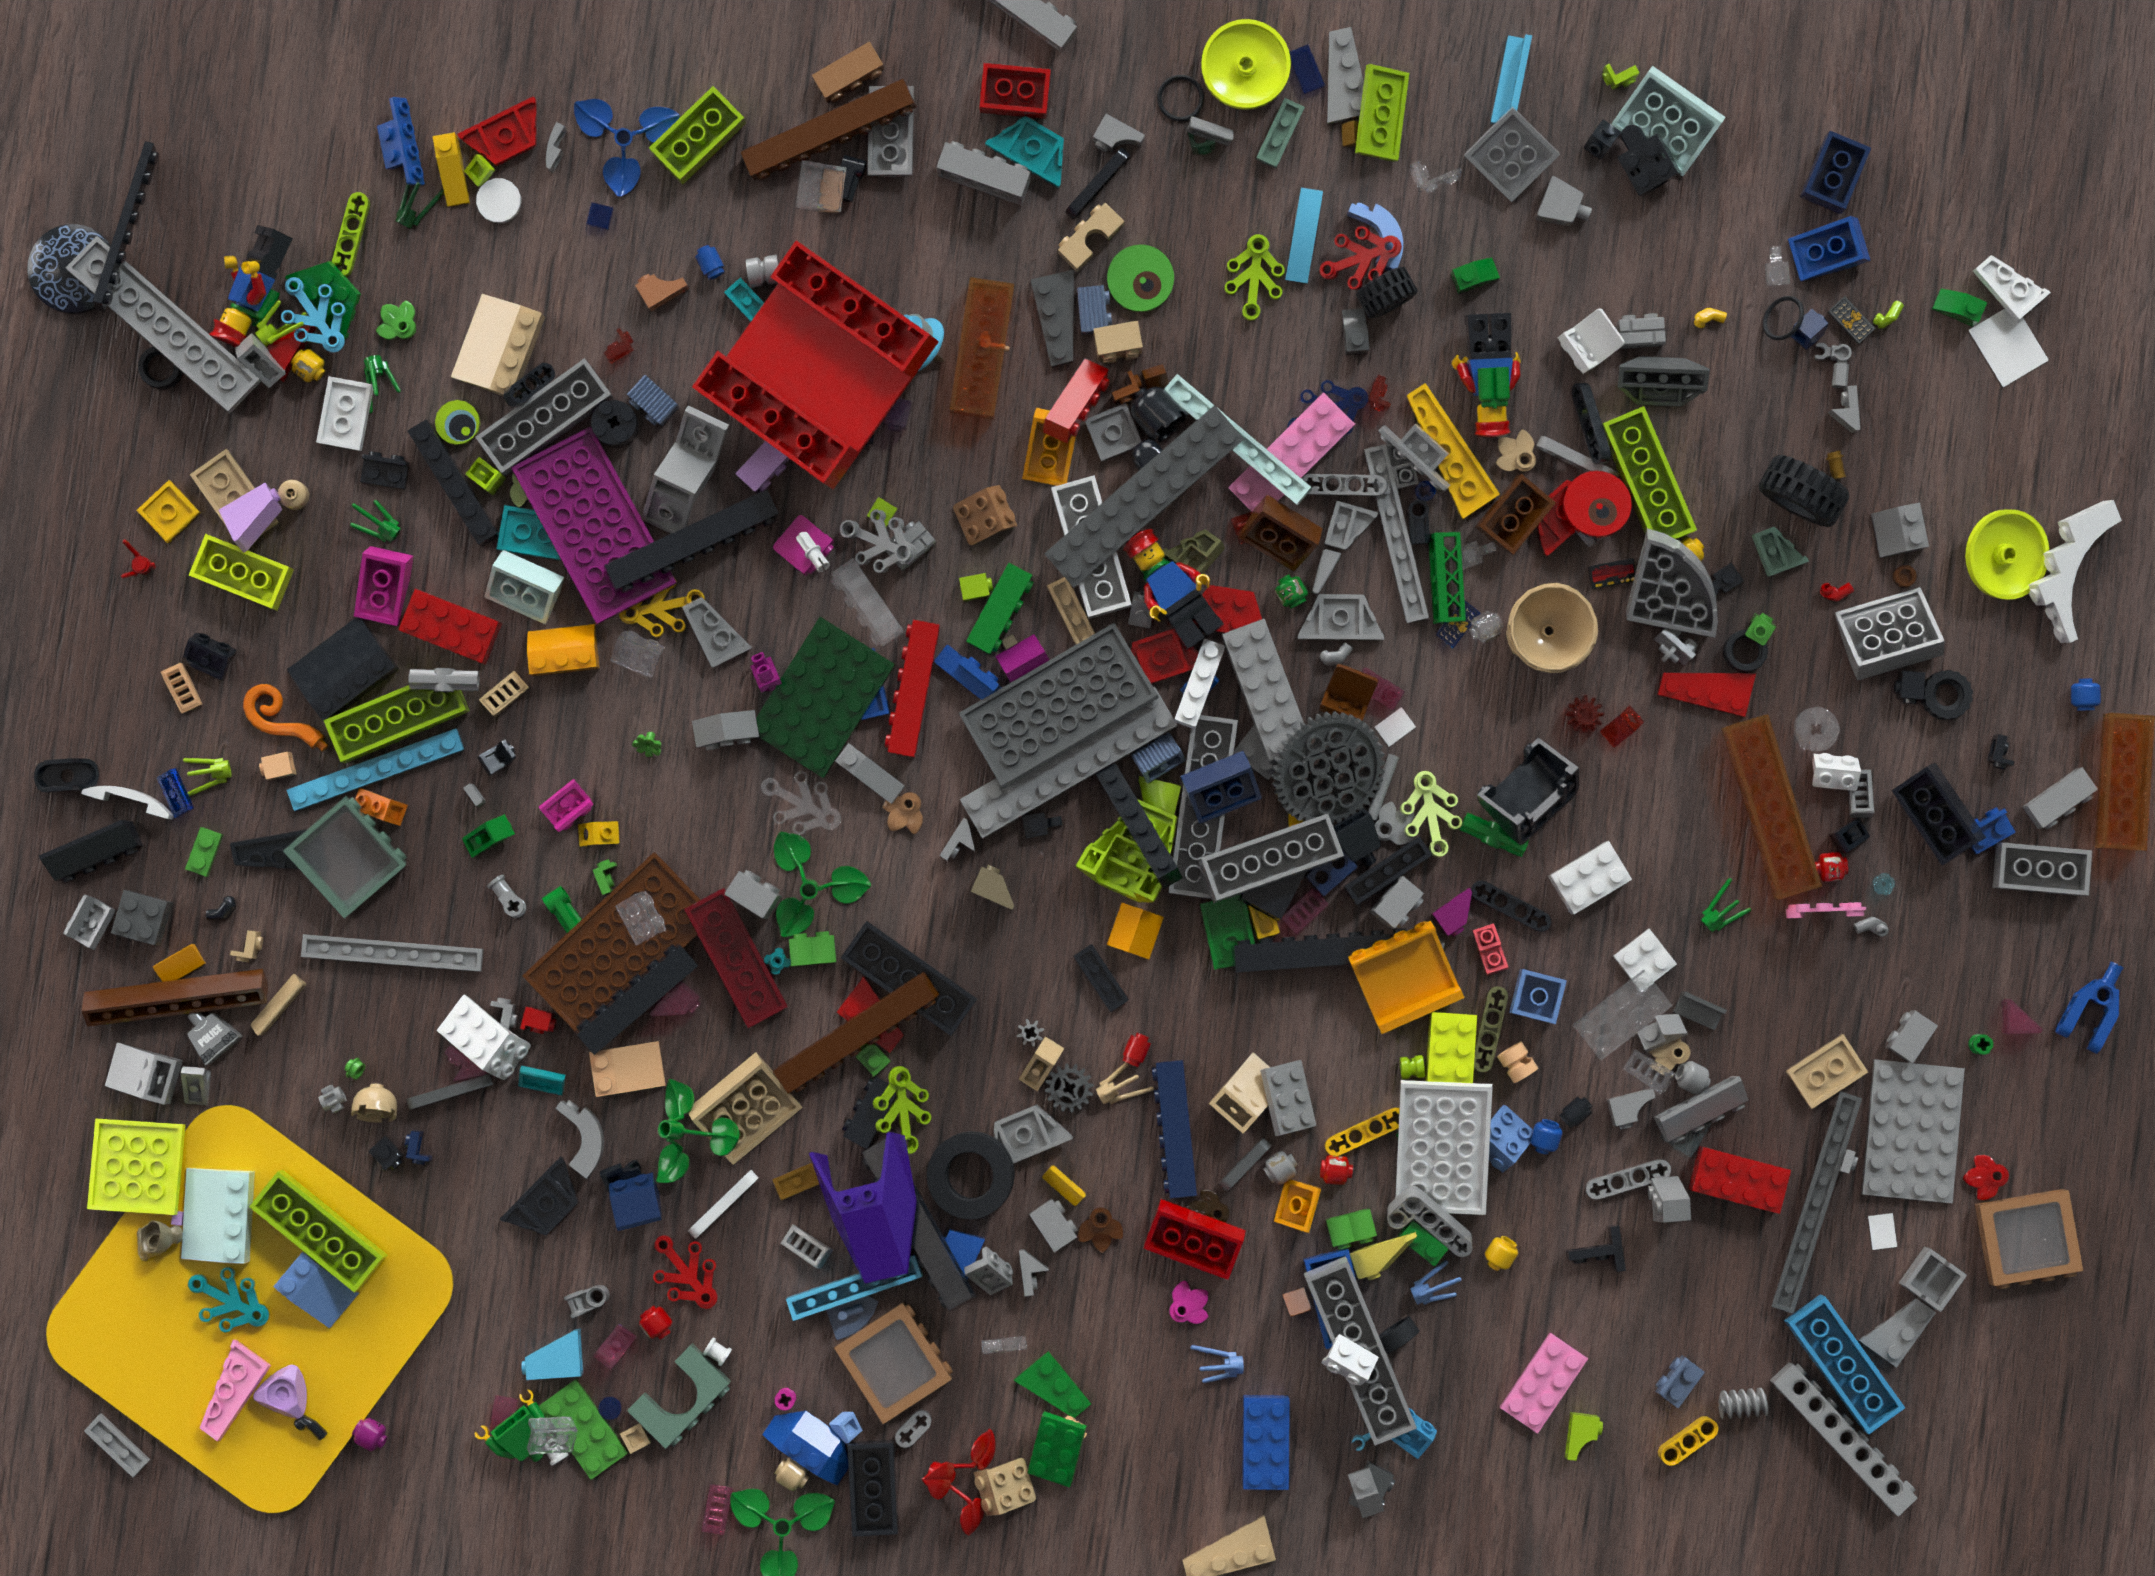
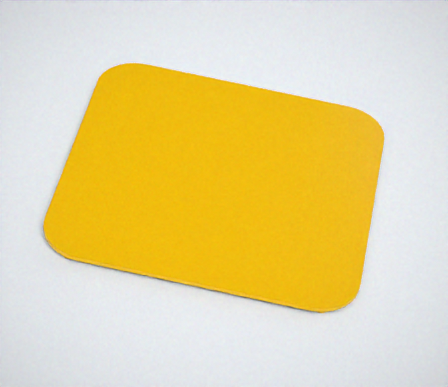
M222 1105L210 1108L198 1115L185 1130L178 1211L184 1212L186 1168L255 1171L253 1201L278 1171L284 1170L388 1255L358 1291V1296L331 1328H328L288 1300L273 1286L303 1250L255 1211L252 1213L250 1262L245 1264L181 1259L182 1240L178 1244H172L162 1254L150 1257L148 1261H142L138 1255V1228L144 1227L150 1221H159L168 1227L175 1226L171 1225L172 1215L125 1212L53 1309L48 1320L46 1336L52 1357L65 1371L247 1506L261 1512L279 1513L296 1507L308 1497L353 1436L352 1432L357 1423L367 1417L445 1311L453 1292V1275L447 1259L436 1247L256 1114L239 1106ZM226 1267H231L235 1271L234 1278L241 1301L249 1305L247 1293L241 1289L240 1283L245 1278H252L255 1281L254 1288L259 1304L266 1306L269 1311L268 1321L258 1327L246 1323L234 1327L229 1332L221 1331L219 1323L222 1319H234L245 1315L238 1310H234L213 1317L208 1322H203L199 1318V1312L202 1309L214 1308L225 1303L204 1292H192L188 1287L189 1279L194 1275L202 1274L207 1278L209 1285L229 1294L226 1282L220 1277V1272ZM226 1270L224 1276L230 1278L231 1272ZM246 1280L244 1282L245 1288H251L250 1281ZM194 1281V1287L199 1288L201 1286L200 1281ZM205 1310L203 1312L204 1318L209 1319V1311ZM254 1312V1318L260 1319V1312ZM224 1321L223 1327L229 1329L230 1323ZM233 1340H238L271 1364V1367L254 1392L278 1370L288 1365H295L300 1369L307 1389V1403L304 1415L317 1421L328 1432L322 1440H318L306 1427L304 1430L299 1431L294 1425V1421L297 1420L296 1418L282 1415L257 1403L253 1398L254 1392L221 1441H216L200 1429L208 1404L215 1393L216 1383L223 1372L224 1362L229 1356Z

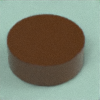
M1909 565L1899 566L1893 572V581L1901 588L1913 585L1917 578L1916 571Z

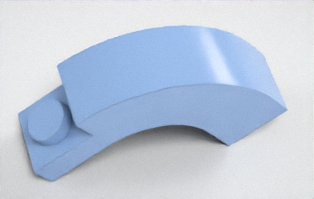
M1352 203L1347 216L1370 225L1381 238L1391 235L1400 240L1402 245L1401 252L1398 256L1389 259L1385 270L1390 271L1398 268L1403 253V236L1395 218L1378 204L1375 205L1372 212L1369 211L1368 206L1362 203H1357L1356 205ZM1392 243L1387 244L1386 248L1388 251L1393 248ZM1380 256L1377 257L1374 266H1377Z

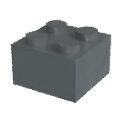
M123 890L111 933L151 945L161 946L173 902L131 890Z

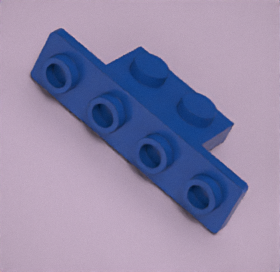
M392 97L389 101L393 120L377 126L385 167L392 170L403 166L408 185H415L416 182H420V186L424 185L423 170L411 121L410 107L406 98Z
M946 645L934 660L935 664L981 700L1002 688L997 683L999 678L989 670L987 673H984L979 669L981 664L972 657L969 659L963 657L949 645Z

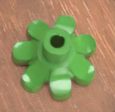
M647 732L646 737L638 735L637 740H634L632 746L637 748V752L643 753L645 751L646 757H652L653 754L659 756L661 753V742L654 740L656 735L653 732Z

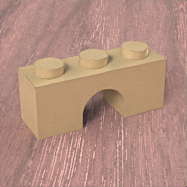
M1104 203L1102 206L1097 205L1090 212L1091 217L1086 222L1082 220L1074 228L1076 232L1070 238L1066 236L1058 245L1060 247L1058 254L1076 272L1093 257V252L1085 244V240L1089 235L1099 233L1109 241L1124 226V220L1107 203Z

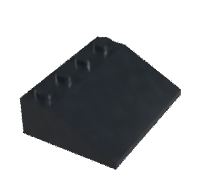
M356 617L287 670L309 704L324 722V720L345 711L398 671L399 667L361 618Z

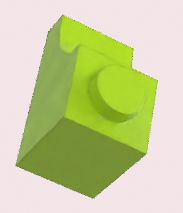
M1570 1412L1565 1458L1567 1460L1577 1461L1581 1448L1587 1442L1597 1440L1598 1435L1602 1434L1603 1422L1600 1421V1417Z

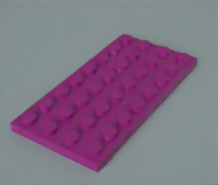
M592 427L511 467L596 625L676 584L671 572L666 574L659 572L653 575L654 579L642 584L640 581L634 584V588L628 592L622 593L619 591L615 593L604 570V565L653 543L654 540L598 438L594 434Z

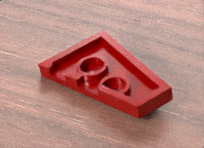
M865 977L861 979L837 1011L847 1021L880 1000ZM899 1027L890 1033L884 1031L879 1034L880 1039L876 1043L891 1053L904 1034Z

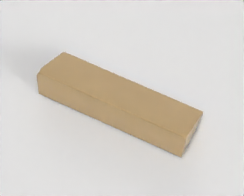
M293 974L251 1023L252 1029L258 1036L264 1035L305 988L306 983L296 974Z

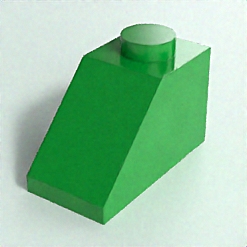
M1492 257L1470 262L1453 269L1450 273L1458 295L1500 279Z
M1941 288L1932 310L1973 327L1979 323L1987 302L1967 293Z
M504 814L483 823L464 836L462 840L473 858L504 842L515 833Z

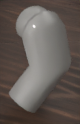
M1869 917L1853 924L1857 934L1870 930L1883 937L1889 931L1887 924L1876 917Z

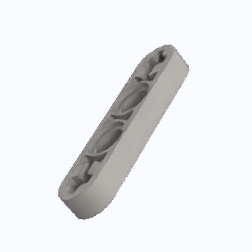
M1540 436L1536 447L1541 451L1584 472L1604 471L1616 477L1619 476L1617 471L1603 464H1594L1591 458L1545 436Z
M1307 474L1302 477V480L1305 482H1309V478H1312V481L1315 483H1321L1320 478H1324L1322 482L1323 491H1320L1321 487L1313 486L1312 490L1308 493L1309 495L1381 496L1385 494L1388 488L1386 479L1379 475ZM1332 478L1337 479L1339 482V487L1335 491L1327 489V482ZM1353 479H1358L1361 482V488L1356 492L1349 489V482ZM1364 479H1368V484H1374L1379 479V482L1383 484V488H1379V492H1376L1375 488L1367 487L1368 492H1364L1366 486Z
M1657 1159L1589 1180L1585 1185V1192L1592 1199H1601L1651 1184L1649 1172L1646 1169L1647 1166H1650L1649 1170L1657 1169V1164L1659 1163L1661 1166L1666 1167L1662 1176L1659 1173L1651 1174L1653 1178L1669 1177L1671 1166L1667 1161ZM1642 1170L1644 1172L1645 1178L1642 1182L1637 1183L1633 1180L1632 1175L1634 1171ZM1615 1176H1620L1623 1179V1186L1619 1189H1614L1611 1185V1180ZM1607 1179L1606 1183L1610 1192L1606 1193V1188L1600 1189L1598 1195L1590 1192V1189L1593 1188V1183H1596L1597 1186L1605 1185L1603 1180Z

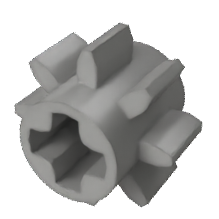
M1026 1019L1027 1025L1025 1027L1018 1025L1022 1029V1033L1018 1034L1017 1037L1023 1036L1025 1039L1023 1045L1027 1041H1031L1032 1046H1035L1034 1040H1043L1039 1036V1032L1044 1031V1028H1037L1038 1020L1034 1024H1030L1029 1020ZM1034 1027V1032L1037 1034L1036 1037L1026 1038L1025 1028L1030 1029Z
M329 1085L321 1089L323 1095L318 1098L326 1112L331 1110L332 1113H336L344 1108L342 1103L346 1102L347 1099L340 1086L334 1088L333 1085Z

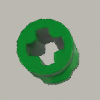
M1975 1034L1969 1039L1968 1046L1973 1053L1985 1055L1990 1053L1993 1048V1040L1987 1035ZM1984 1041L1985 1045L1981 1046V1048L1977 1047V1043Z

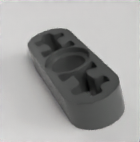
M1264 1137L1259 1140L1218 1185L1225 1192L1231 1189L1271 1147V1144Z

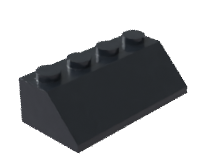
M120 820L39 855V858L54 881H63V884L75 880V875L83 872L86 875L96 871V866L102 863L107 866L118 861L116 857L123 854L127 857L137 853V848L142 847L143 844L133 821Z

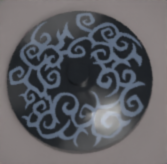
M65 224L49 230L38 239L30 252L27 272L34 293L43 303L56 311L67 314H81L95 309L93 304L94 294L68 272L66 267L96 236L110 247V242L103 235L84 225Z

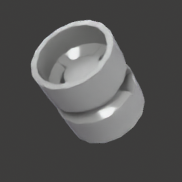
M777 254L764 257L763 261L758 257L746 259L750 288L761 287L764 281L771 285L778 284L770 277L779 265Z

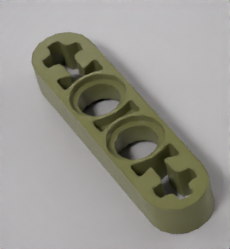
M1500 986L1492 987L1486 996L1475 1044L1474 1069L1479 1072H1487L1491 1069L1508 1001L1507 991ZM1497 990H1500V994L1504 995L1503 1000H1498L1497 1006H1502L1501 1011L1496 1008H1488L1489 1003L1494 1005L1495 998L1491 996ZM1489 1012H1496L1499 1016L1498 1022L1494 1025L1489 1024L1486 1020ZM1484 1034H1491L1493 1036L1494 1042L1489 1047L1484 1046L1481 1042ZM1479 1047L1484 1050H1492L1491 1055L1486 1053L1485 1060L1488 1061V1065H1484L1482 1069L1476 1063V1060L1481 1059L1483 1052H1478Z

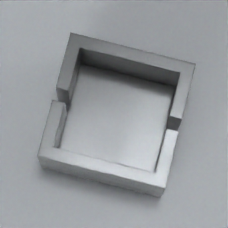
M1924 1246L1899 1281V1284L1918 1296L1933 1309L1941 1312L1967 1275L1953 1264L1946 1262L1947 1260L1935 1251Z

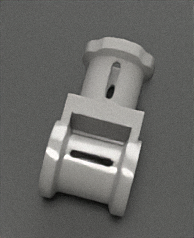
M502 874L493 879L487 887L492 889L504 907L505 913L511 917L519 918L525 914L526 904L504 880L505 876ZM513 902L519 904L518 912L510 911Z

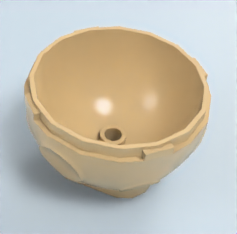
M1548 583L1528 590L1515 602L1508 618L1506 636L1513 654L1518 656L1526 665L1537 671L1561 673L1577 667L1589 656L1596 644L1598 624L1590 602L1579 591L1569 585ZM1546 627H1550L1552 629L1551 635H1547L1545 633Z

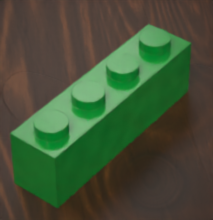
M1011 563L1007 564L966 640L969 645L988 655H991L992 652L997 653L1002 644V641L999 640L1002 633H1007L1013 623L1010 620L1014 612L1018 614L1024 603L1021 601L1024 592L1028 594L1034 584L1031 581L1032 574Z

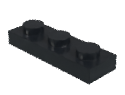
M1092 944L1073 956L1110 1012L1129 1000Z

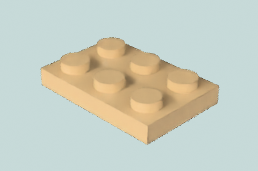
M1841 1034L1786 1070L1810 1109H1813L1868 1073L1844 1034Z

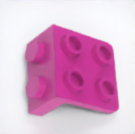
M799 515L775 542L773 548L803 575L807 576L808 573L813 574L816 567L810 559L805 557L804 550L797 542L796 537L799 533L807 532L814 543L821 547V553L825 557L834 549L832 545L835 542L807 518Z

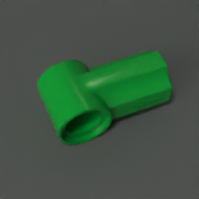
M561 885L542 897L544 904L556 916L566 933L582 920L572 906L569 895Z

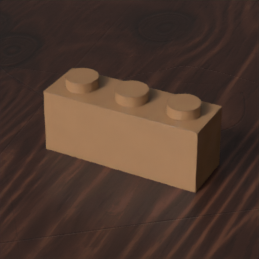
M869 41L814 73L812 78L826 103L829 101L835 102L844 96V92L860 88L863 85L862 82L868 78L873 80L882 74L881 71L884 70V66Z

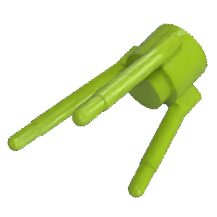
M280 300L274 304L264 319L256 325L259 330L255 334L266 347L304 324L303 322L285 324L278 329L271 323L266 325L281 304Z
M223 758L183 759L185 763L214 764L210 765L208 769L187 772L188 776L211 773L212 778H217L183 795L185 798L217 784L226 783V778H231L230 763L228 760L223 761Z

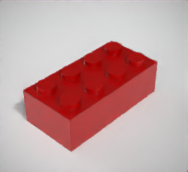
M415 588L398 630L486 665L502 623Z
M1699 1146L1688 1189L1780 1214L1791 1170Z
M1161 1199L1143 1249L1229 1280L1242 1247L1246 1230Z

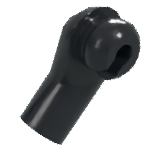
M306 1415L294 1421V1425L299 1431L304 1430L306 1427L318 1440H322L328 1433L317 1421Z

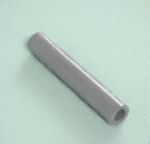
M1388 754L1383 768L1385 773L1380 776L1383 782H1378L1377 786L1380 789L1375 790L1374 794L1376 797L1372 798L1368 809L1372 819L1375 821L1379 815L1399 757Z

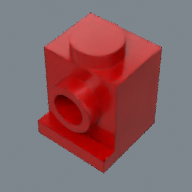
M528 1006L525 1008L520 1029L526 1030L530 1026V1031L543 1034L544 1031L554 1032L557 1019H554L555 1013Z

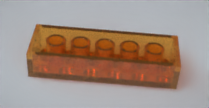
M970 277L949 409L950 413L995 420L1015 284Z
M2124 713L2103 714L2095 848L2147 851L2155 716Z

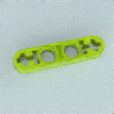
M361 192L353 193L348 199L332 263L337 267L343 261V258L339 256L340 253L346 257H351L350 260L345 258L344 261L347 270H342V273L345 277L351 275L370 208L369 199ZM359 198L365 203L364 206L360 205L358 212L362 214L361 217L357 214H350L351 211L356 213L357 206L354 204V201H358ZM358 219L359 227L356 230H349L347 226L349 220ZM346 240H351L354 244L353 249L349 252L342 250V243Z

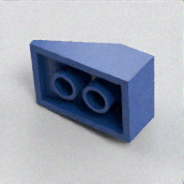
M1853 216L1788 239L1800 281L1849 269L1871 261L1859 220Z

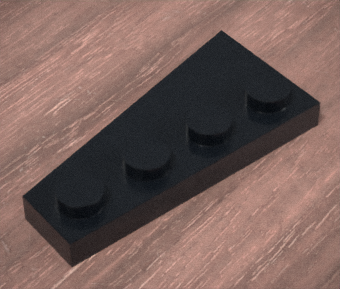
M307 829L231 842L230 847L234 865L299 869L283 851ZM319 832V835L301 850V853L316 870L329 871L322 834Z

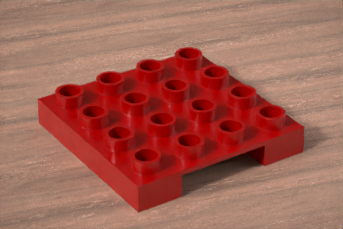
M796 240L770 276L778 283L728 355L725 356L717 351L692 388L834 490L939 341Z

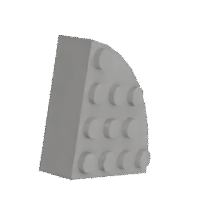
M1647 528L1626 608L1627 620L1715 638L1718 617L1716 594L1712 580L1703 563L1680 541L1664 533Z

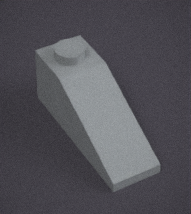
M849 743L835 760L891 804L905 788L902 783Z

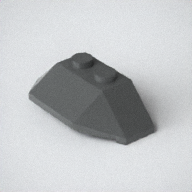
M1639 356L1619 365L1617 387L1637 405L1683 406L1708 390L1710 369L1685 358Z

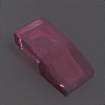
M495 1395L489 1431L490 1436H492L490 1432L517 1411L519 1399Z

